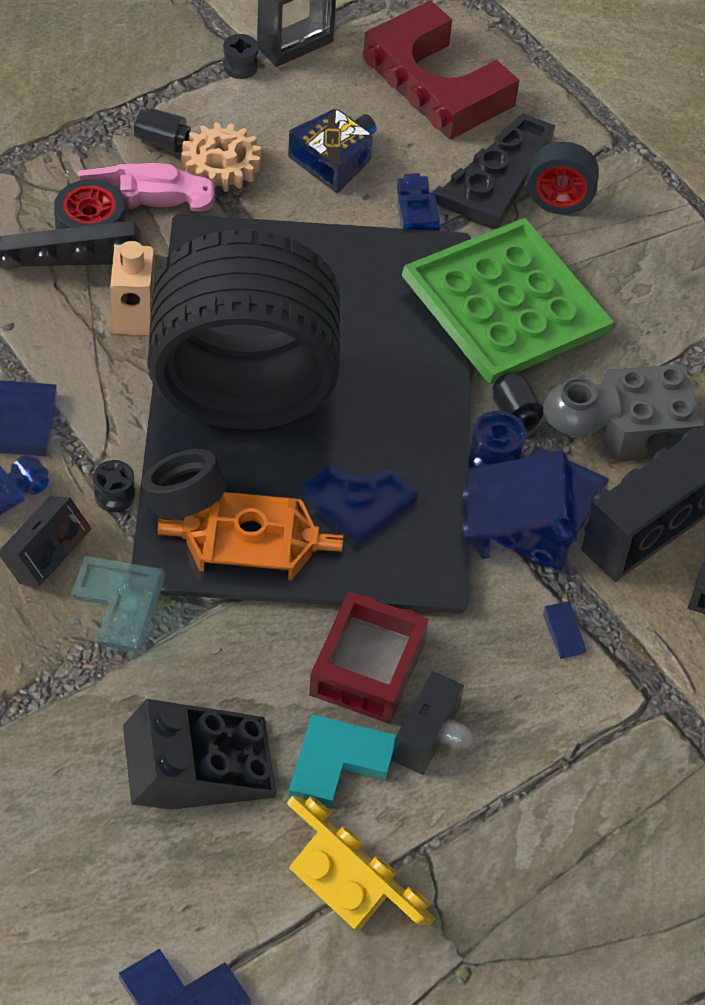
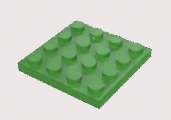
M526 218L404 266L402 277L489 385L495 383L498 378L505 374L518 373L605 335L611 331L614 321Z

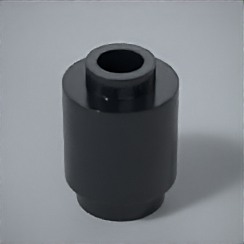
M154 108L149 109V111L142 109L136 118L134 126V136L141 139L143 144L175 153L179 151L180 147H183V141H189V133L191 132V127L187 125L185 117Z
M508 373L498 378L492 387L493 401L508 427L513 431H529L536 427L543 417V406L528 380L517 373Z

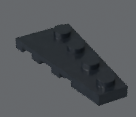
M522 113L495 137L494 143L486 150L482 148L476 153L473 161L466 168L462 169L460 167L451 175V180L444 187L438 186L431 194L430 203L498 228L528 179L529 167L534 154L550 143L554 136L556 125Z

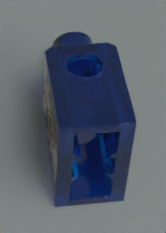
M333 109L289 131L288 157L337 194L369 163L372 153V134L377 130L376 124L367 114H363L356 120H353L342 111Z

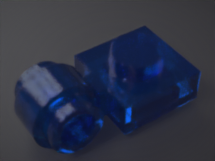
M420 173L404 174V178H397V207L402 229L439 231L440 217L435 193H429L428 177L420 176Z
M28 455L19 457L13 462L10 469L11 472L8 474L0 466V515L23 502V492L37 495L48 486V470L37 458Z

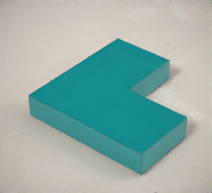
M312 714L290 784L288 797L297 796L307 800L312 796L326 807L332 808L343 770L386 780L392 760L396 735Z

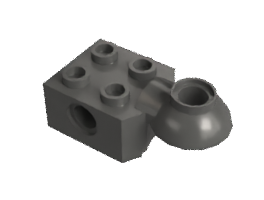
M685 364L609 369L602 384L597 385L586 378H571L553 388L543 402V413L548 423L557 431L571 436H586L594 434L603 428V442L606 446V451L616 461L652 459L661 449L667 448L669 450L679 443L683 435L690 429L696 428L698 430L703 426Z

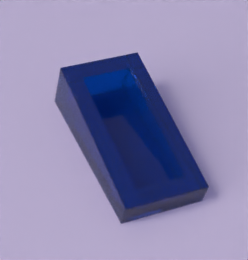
M570 601L545 606L543 617L560 659L584 654L586 647Z

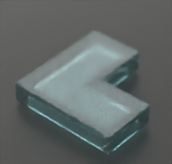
M84 556L71 594L76 600L108 605L96 639L101 646L140 653L166 574L159 568Z

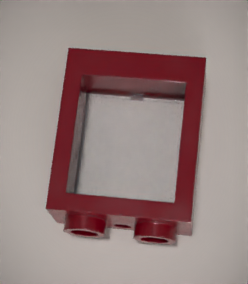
M348 591L311 671L309 696L391 724L425 644L429 619L420 616L410 609H399L381 603L372 596L358 595Z

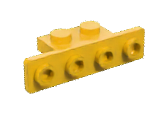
M292 796L287 801V804L317 831L316 835L290 865L289 869L354 930H360L387 897L418 925L430 926L436 918L427 910L430 905L429 901L414 888L408 886L405 890L393 879L397 874L396 871L380 857L375 856L371 859L360 849L363 841L349 828L342 826L338 829L328 819L331 812L319 800L312 796L307 800Z

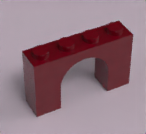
M430 0L366 31L363 59L369 67L374 68L384 77L392 88L400 92L413 108L418 109L431 122L434 128L440 130L451 140L515 107L520 80L498 60L467 75L455 78L439 77L419 67L417 62L448 47L450 44L452 19Z

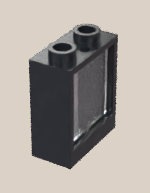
M258 0V49L278 67L332 43L334 40L336 0Z

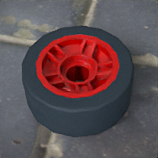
M554 142L545 145L534 154L530 163L527 179L528 192L536 204L544 210L556 214H571L583 210L592 202L597 192L599 178L598 163L593 154L581 145L572 142Z
M80 180L70 183L60 190L54 200L55 228L65 229L126 221L125 199L117 188L107 182Z

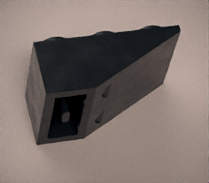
M146 699L123 724L132 805L173 810L268 799L276 796L265 717Z

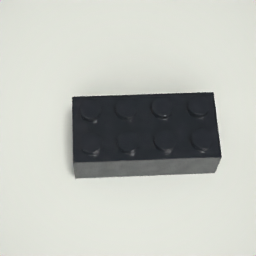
M705 425L698 430L696 428L690 429L675 446L669 450L667 448L661 449L654 455L649 464L640 470L637 468L632 469L624 476L620 484L610 491L608 489L602 490L592 500L589 520L584 528L585 536L581 550L614 582L621 579L705 518Z

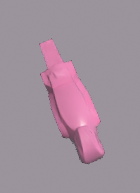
M119 164L112 167L78 171L79 181L100 180L119 185L121 194L125 199V210H134L141 204L158 208L173 207L186 201L190 204L191 211L203 212L211 209L215 204L213 181L188 173L171 164Z

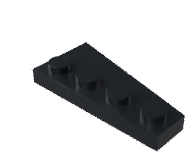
M134 220L0 236V267L14 269L19 266L113 265L115 246L122 245L127 241H136L142 246L151 245Z

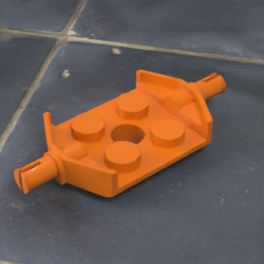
M224 492L222 497L211 507L197 514L185 517L184 520L159 517L158 535L178 536L187 539V545L199 571H204L205 562L289 570L288 580H293L312 556V551L325 550L342 553L343 535L318 533L319 527L314 526L301 499ZM247 521H254L262 527L258 531L247 532L241 529L240 525Z

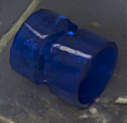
M505 411L487 412L480 416L474 424L472 444L469 452V471L478 482L487 486L499 487L509 484L519 473L526 439V429L522 421L515 415Z

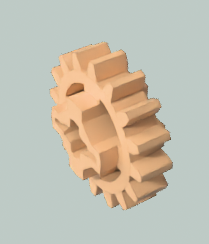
M218 122L214 123V129L211 130L203 125L200 126V134L190 132L189 141H183L182 167L186 168L188 173L213 181L214 189L218 185L222 186L224 192H228L229 185L232 184L240 189L243 188V179L252 182L254 180V173L260 171L261 146H256L257 138L255 136L247 137V129L243 128L238 132L234 131V124L232 123L226 129L221 128Z

